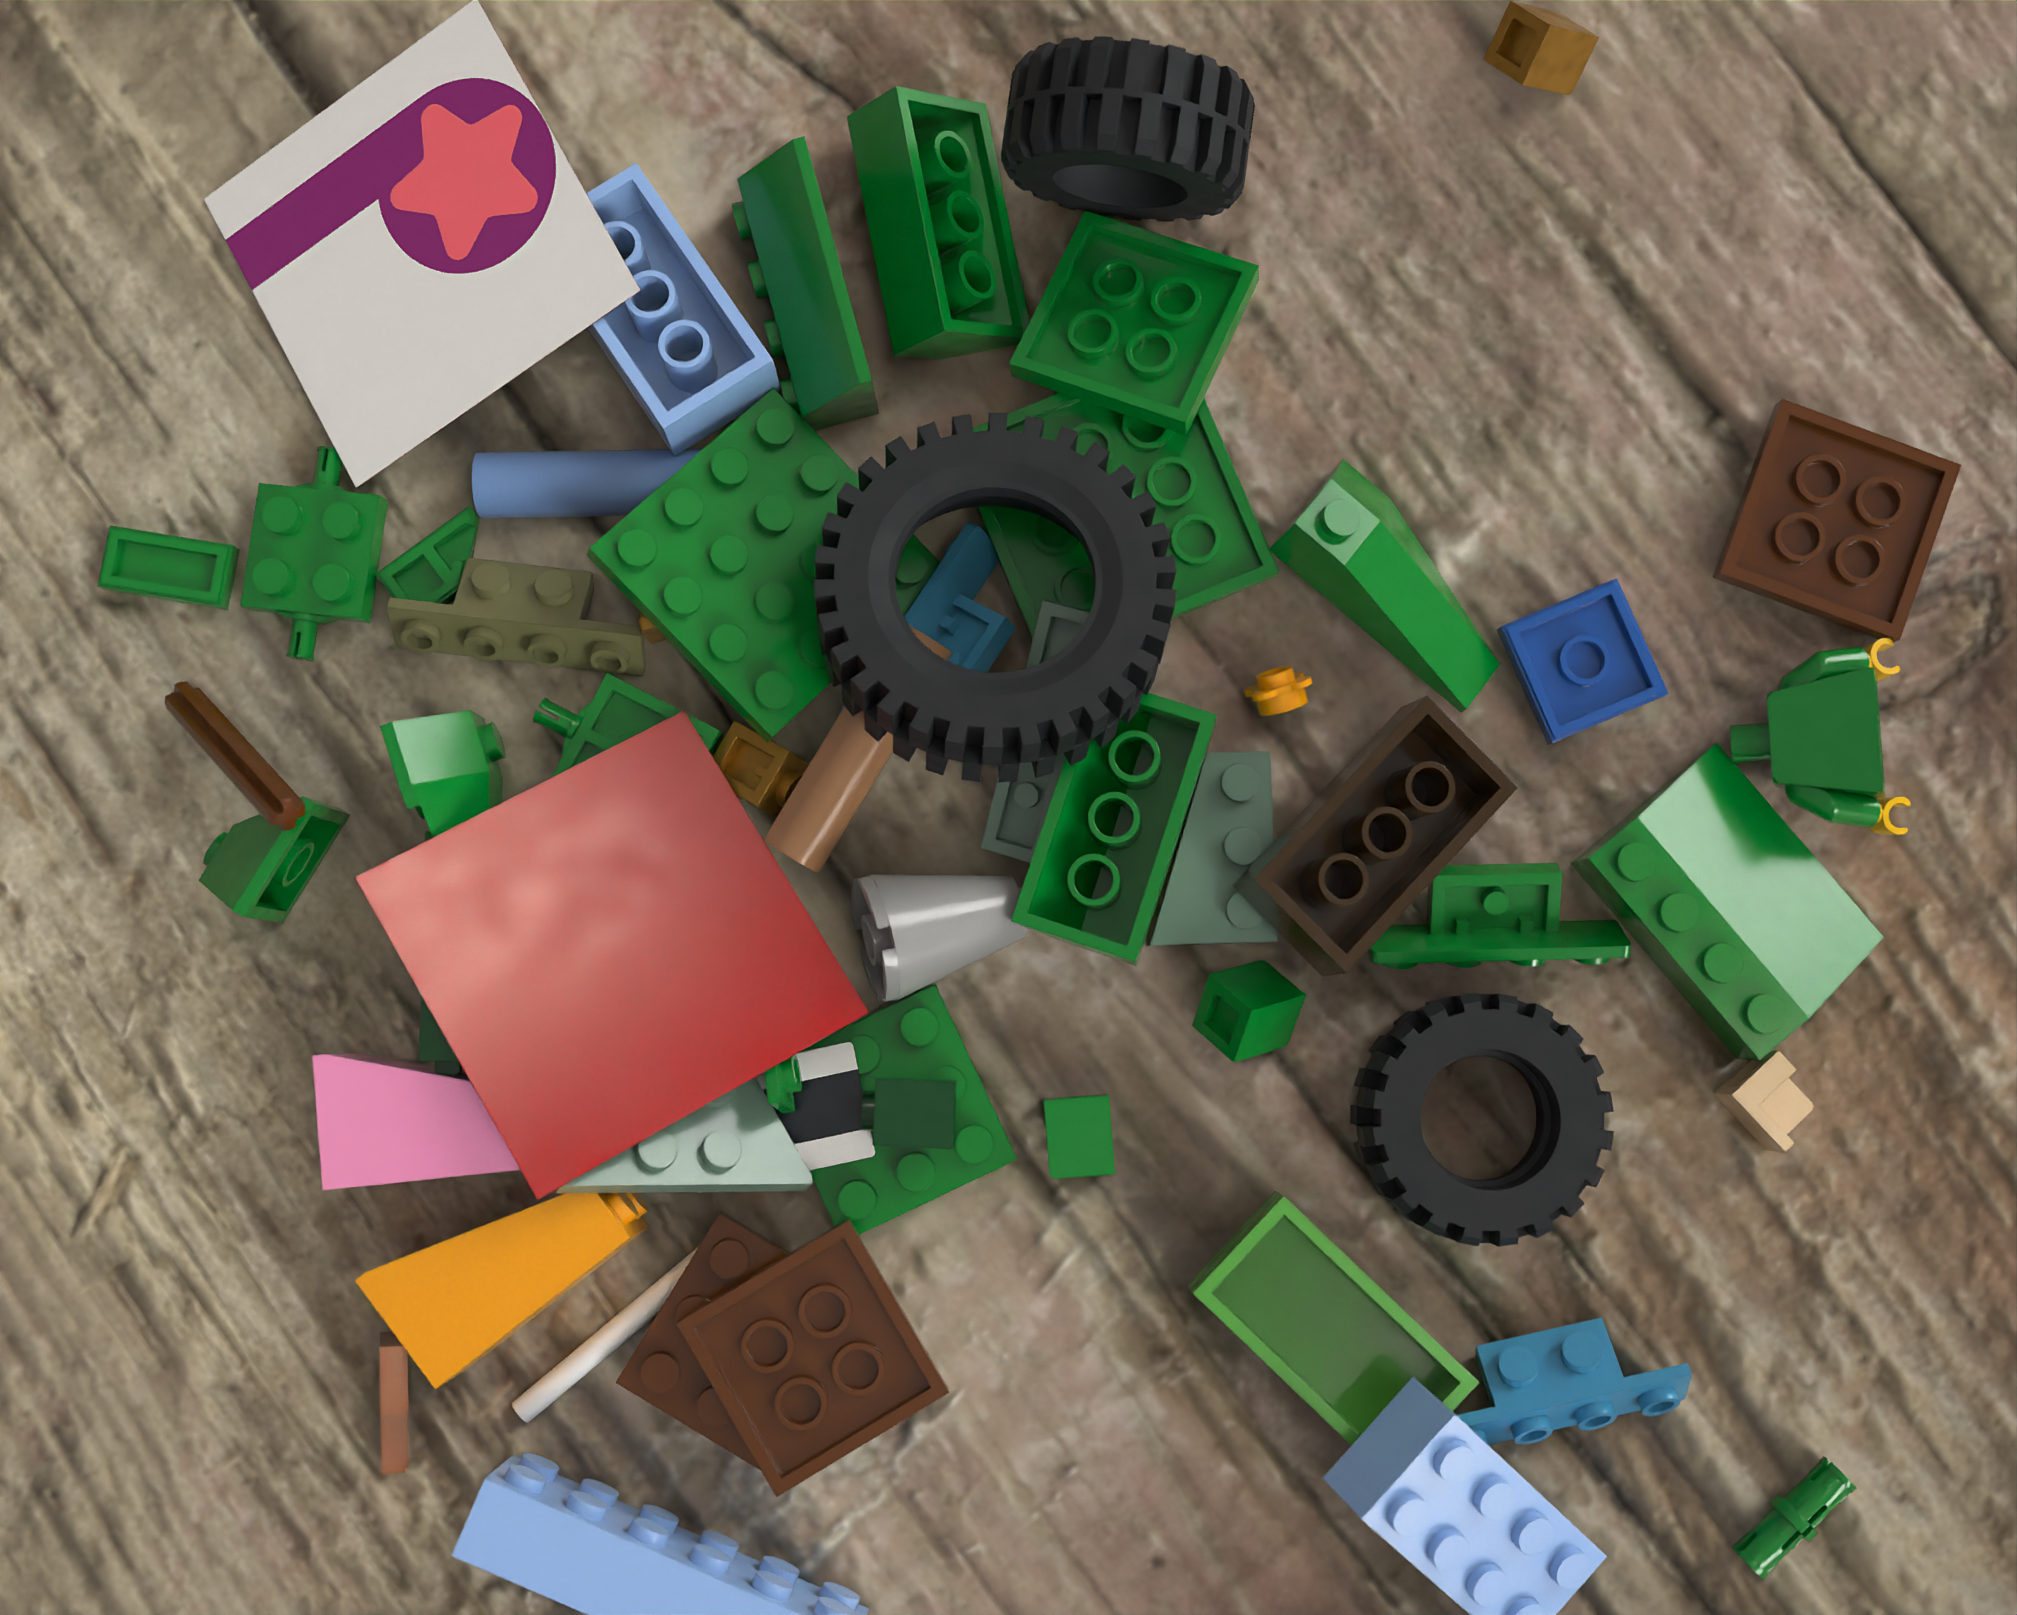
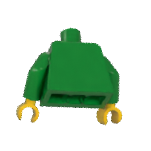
M1882 638L1863 648L1851 647L1819 651L1781 677L1778 690L1767 694L1768 722L1730 726L1733 763L1771 760L1773 784L1778 788L1785 789V794L1790 803L1829 823L1870 828L1874 833L1880 835H1901L1907 833L1908 828H1897L1891 824L1889 811L1892 806L1910 807L1909 799L1905 797L1875 798L1886 796L1877 682L1900 671V666L1893 668L1882 666L1877 659V652L1894 646L1893 641L1890 638Z

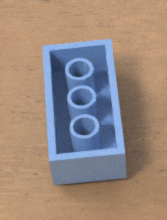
M635 163L586 194L641 291L587 328L673 455L676 456L744 414L772 388L779 392L781 387L773 359L640 167Z
M1414 1377L1409 1380L1323 1477L1327 1484L1367 1525L1470 1615H1556L1607 1557Z

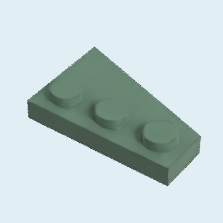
M1270 751L1206 753L1149 946L1278 942V931L1232 886L1274 842Z

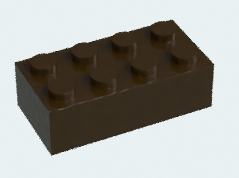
M1428 695L1401 707L1232 886L1322 977L1345 974L1518 787Z

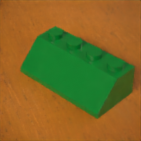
M895 86L847 116L893 356L941 360L1018 345L1030 321L986 104Z
M805 136L792 139L737 179L743 201L735 202L731 205L741 241L750 238L754 239L759 259L747 262L757 299L769 296L775 318L763 321L773 358L785 355L790 371V378L779 380L783 397L799 415H802L803 421H806L814 431L879 414L871 374Z
M1148 693V695L1142 694L1136 714L1128 724L1119 719L1116 735L1101 748L1094 739H1091L1087 757L1072 766L1069 765L1065 757L1011 922L1071 945L1137 966L1216 726L1217 714Z

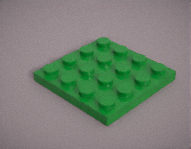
M774 388L595 542L587 553L590 560L767 743L832 683L826 669V656L821 654L818 638L814 580H816L814 561L817 545L823 546L822 526L828 512L838 515V493L846 482L859 489V480L855 472L806 421H803L802 417ZM914 534L910 537L902 551L895 577L896 595L903 615L909 611L940 564V561Z
M1057 393L1007 414L1006 431L1023 433L1025 418L1030 416L1044 419L1042 438L1055 442L1061 426L1078 432L1077 453L1084 456L1094 442L1098 443L1110 452L1106 470L1109 476L1123 464L1136 476L1132 499L1148 491L1156 504L1152 525L1165 522L1170 536L1166 556L1174 555L1176 576L1172 590L1177 591L1171 620L1278 576V567L1271 551H1269L1268 544L1205 398L1187 435L1062 393ZM988 422L973 427V432L988 431ZM976 506L1032 641L1043 600H1050L1091 611L1094 601L1093 572L1086 551L1073 535L1056 523L1025 510L1002 506Z

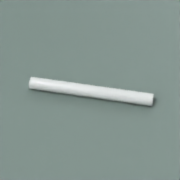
M698 1247L512 1402V1406L519 1417L526 1423H529L653 1319L660 1311Z

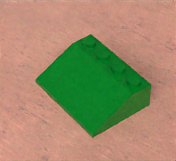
M1718 743L1712 744L1570 863L1731 1054L1740 1060H1761L1817 1011L1884 938L1738 766L1733 763L1732 759Z

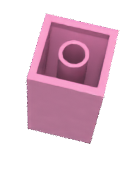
M363 1053L312 1056L322 1191L520 1170L466 1073L457 1075L437 1074L435 1067Z

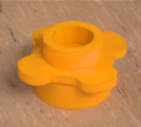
M1287 665L1257 674L1255 676L1257 684L1244 689L1245 697H1251L1252 701H1256L1259 715L1270 716L1294 710L1308 703L1305 687L1313 682L1311 676L1304 677L1303 672L1294 673L1293 667Z

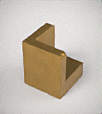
M1510 0L1483 60L1521 85L1570 95L1574 91L1599 37L1560 13Z

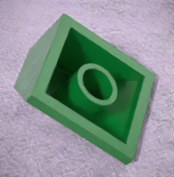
M302 796L300 798L306 807L305 815L296 819L295 828L283 831L277 824H269L261 814L236 823L228 833H221L209 846L203 859V864L207 867L198 881L231 910L242 917L284 923L347 822L350 814L340 808Z

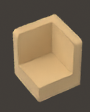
M1771 1050L1761 1060H1747L1713 1093L1754 1138L1769 1151L1785 1153L1793 1146L1794 1142L1787 1134L1813 1110V1103L1789 1079L1797 1069L1779 1050Z

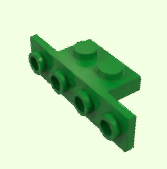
M1557 863L1446 865L1428 885L1426 924L1391 925L1371 946L1368 954L1372 963L1382 964L1387 968L1397 970L1410 969L1417 966L1418 963L1441 962L1458 968L1476 967L1482 961H1510L1516 965L1531 967L1542 965L1546 960L1573 959L1587 965H1600L1607 963L1610 958L1630 957L1631 943L1617 920L1559 921L1562 871Z

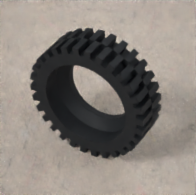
M989 413L988 431L974 432L971 414L952 417V434L944 438L940 437L935 422L917 428V448L912 451L901 436L886 444V469L871 456L858 468L859 489L846 482L838 493V515L828 512L822 526L823 546L817 545L814 561L816 576L814 591L821 654L826 656V669L833 687L841 684L842 703L852 717L863 710L865 731L877 742L887 732L892 734L893 753L909 762L918 748L926 752V770L940 775H944L948 759L963 762L962 780L980 782L982 765H998L999 783L1017 781L1019 765L1022 763H1032L1035 778L1052 774L1057 755L1063 753L1069 765L1072 766L1087 757L1091 739H1094L1101 748L1112 740L1116 735L1119 719L1128 724L1139 709L1142 694L1148 695L1153 685L1169 634L1177 591L1172 590L1176 576L1174 555L1166 556L1170 541L1169 533L1165 522L1152 525L1156 504L1148 491L1132 499L1136 476L1124 464L1109 476L1106 470L1110 452L1094 442L1084 456L1077 453L1078 432L1061 426L1055 442L1042 438L1044 419L1026 416L1023 433L1006 431L1008 413ZM976 506H1002L1021 509L1056 523L1082 544L1091 564L1094 578V601L1084 626L1071 643L1058 654L1045 662L1023 670L1001 673L981 672L958 666L943 659L925 646L911 630L901 612L895 589L896 571L902 551L910 537L921 525L943 514Z

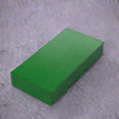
M110 525L97 587L106 591L228 610L240 549L229 544Z

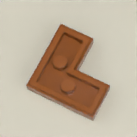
M380 1332L381 1474L405 1473V1469L409 1468L407 1351L393 1332Z

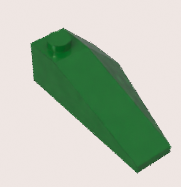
M1342 459L1269 548V551L1462 713L1469 707L1500 663L1392 500Z

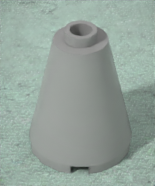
M867 874L865 877L853 879L851 902L855 931L862 929L866 950L860 951L870 986L877 1000L880 1002L897 1001L1024 939L1027 928L1011 922L1022 886L1018 887L1016 881L1011 876Z

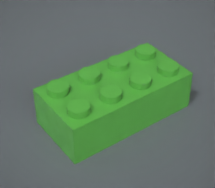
M1277 1191L1272 1193L1187 1285L1205 1306L1351 1446L1412 1377L1418 1380L1452 1412L1479 1383L1476 1378L1286 1197Z

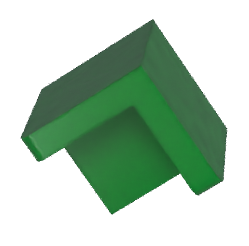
M1263 960L1210 973L1192 1026L1233 1063L1287 1046L1306 994Z
M1096 1094L1044 1098L1043 1106L1050 1176L1054 1179L1115 1174L1109 1095Z

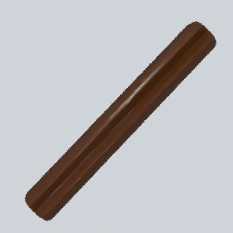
M187 681L174 684V692L165 696V706L269 824H277L283 831L295 828L296 819L305 815L306 807L302 799L200 688H193Z

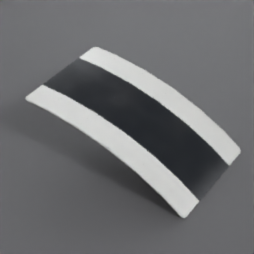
M846 1042L797 1053L796 1056L802 1078V1089L799 1092L793 1093L795 1112L782 1114L774 1108L808 1169L814 1170L873 1157L875 1149L872 1146L871 1131L861 1129L863 1091L853 1044ZM763 1072L756 1076V1079L767 1096L765 1074Z

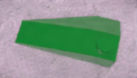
M471 710L395 721L380 726L407 810L415 807L419 816L426 820L429 831L425 832V841L503 802V776L498 760L506 758V752L501 735L494 722L486 724L483 717Z

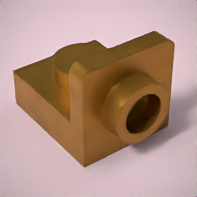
M736 721L732 723L713 756L734 793L774 818H777L809 765V763L770 740L767 743L760 734Z

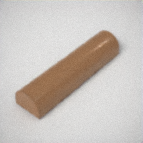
M909 625L925 646L949 661L953 654L951 651ZM844 706L763 841L798 863L819 873L893 753V735L887 732L877 742L865 731L864 711L862 710L852 717Z

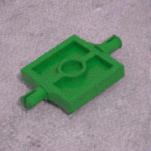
M325 446L317 447L318 454L313 483H305L298 486L259 483L240 604L241 607L250 611L276 613L292 620L286 657L296 660L314 661L318 625H325L339 620L370 623L377 581L375 574L378 572L388 506V500L380 495L348 492L339 487L343 462L335 448H326Z
M606 673L593 700L580 710L577 715L549 701L548 698H544L538 707L560 718V720L556 721L536 710L533 722L565 737L562 758L552 775L554 777L682 711ZM687 714L707 749L712 754L722 732Z

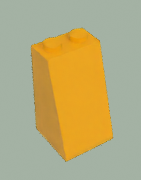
M565 1193L367 1271L357 1278L355 1282L432 1386L437 1389L470 1368L650 1228V1225L642 1216L649 1209L639 1193Z

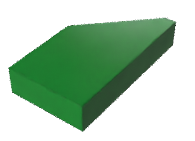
M469 505L375 575L392 598L450 604L455 600L467 558H473L480 517Z

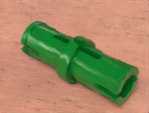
M1823 1456L1808 1474L1785 1496L1782 1497L1780 1494H1777L1769 1502L1772 1508L1731 1548L1764 1580L1768 1576L1767 1574L1779 1564L1778 1562L1803 1539L1810 1542L1818 1534L1815 1528L1838 1504L1857 1488L1832 1462Z

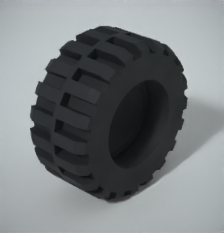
M1095 36L1093 40H1081L1079 37L1062 39L1060 44L1047 42L1039 45L1034 51L1030 50L1026 53L1012 72L1001 149V162L1009 179L1013 180L1017 187L1023 191H1032L1034 197L1044 201L1051 200L1057 202L1059 206L1068 209H1081L1105 217L1112 215L1141 221V219H1155L1158 222L1174 221V219L1179 218L1196 220L1201 219L1205 214L1215 216L1222 213L1224 209H1229L1242 194L1255 110L1254 97L1245 80L1240 79L1235 70L1229 66L1220 67L1217 65L1216 59L1199 54L1196 56L1187 53L1185 48L1169 44L1166 47L1150 44L1149 40L1131 38V41H1123L1104 36Z
M1473 993L1442 997L1426 1002L1425 1006L1415 1011H1408L1393 1022L1395 1026L1386 1035H1379L1368 1050L1372 1055L1366 1067L1359 1068L1354 1082V1086L1359 1087L1356 1105H1350V1124L1356 1125L1358 1141L1353 1144L1358 1160L1365 1163L1371 1175L1368 1180L1377 1193L1385 1197L1393 1205V1209L1408 1221L1438 1236L1473 1246H1479L1480 1243H1491L1498 1247L1518 1244L1520 1237L1530 1235L1538 1238L1554 1230L1552 1221L1561 1215L1571 1218L1584 1205V1202L1579 1197L1587 1185L1596 1188L1605 1171L1596 1165L1601 1149L1608 1151L1612 1149L1614 1131L1604 1130V1113L1614 1112L1611 1092L1601 1091L1597 1077L1601 1076L1604 1071L1596 1055L1585 1054L1580 1047L1584 1038L1570 1024H1559L1553 1019L1554 1012L1537 1003L1527 1004L1518 1001L1516 996L1499 993ZM1471 1056L1496 1058L1515 1068L1526 1080L1536 1107L1535 1133L1524 1157L1504 1175L1484 1180L1463 1178L1444 1168L1428 1150L1421 1129L1422 1103L1433 1078L1447 1065Z

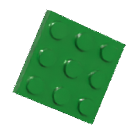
M1084 211L1009 362L1011 376L1187 435L1259 281V265Z
M936 984L837 1030L800 1051L804 1052L846 1042L852 1043L862 1091H875L876 1078L879 1077L957 1081L953 1149L874 1146L875 1155L873 1157L809 1170L834 1226L850 1218L860 1235L1018 1160Z

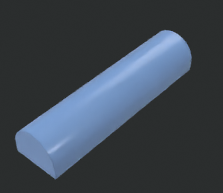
M703 448L686 449L676 456L673 455L670 449L476 453L472 463V493L475 509L481 518L626 516Z

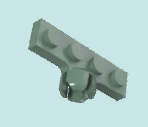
M1043 600L1026 668L1047 661L1068 646L1084 626L1090 611L1050 600ZM1063 753L1056 756L1052 774L1035 778L1032 763L1028 762L1019 765L1017 781L999 783V779L997 780L981 844L982 849L1025 862H1031L1065 760Z

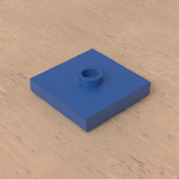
M1617 578L1497 629L1547 745L1669 694Z

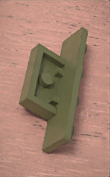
M467 558L453 605L399 598H389L387 604L394 642L400 649H408L418 653L434 652L469 656L486 661L504 660L530 663L547 668L565 667L591 670L611 675L642 676L647 664L644 635L641 632L640 626L586 620L594 592L593 572Z

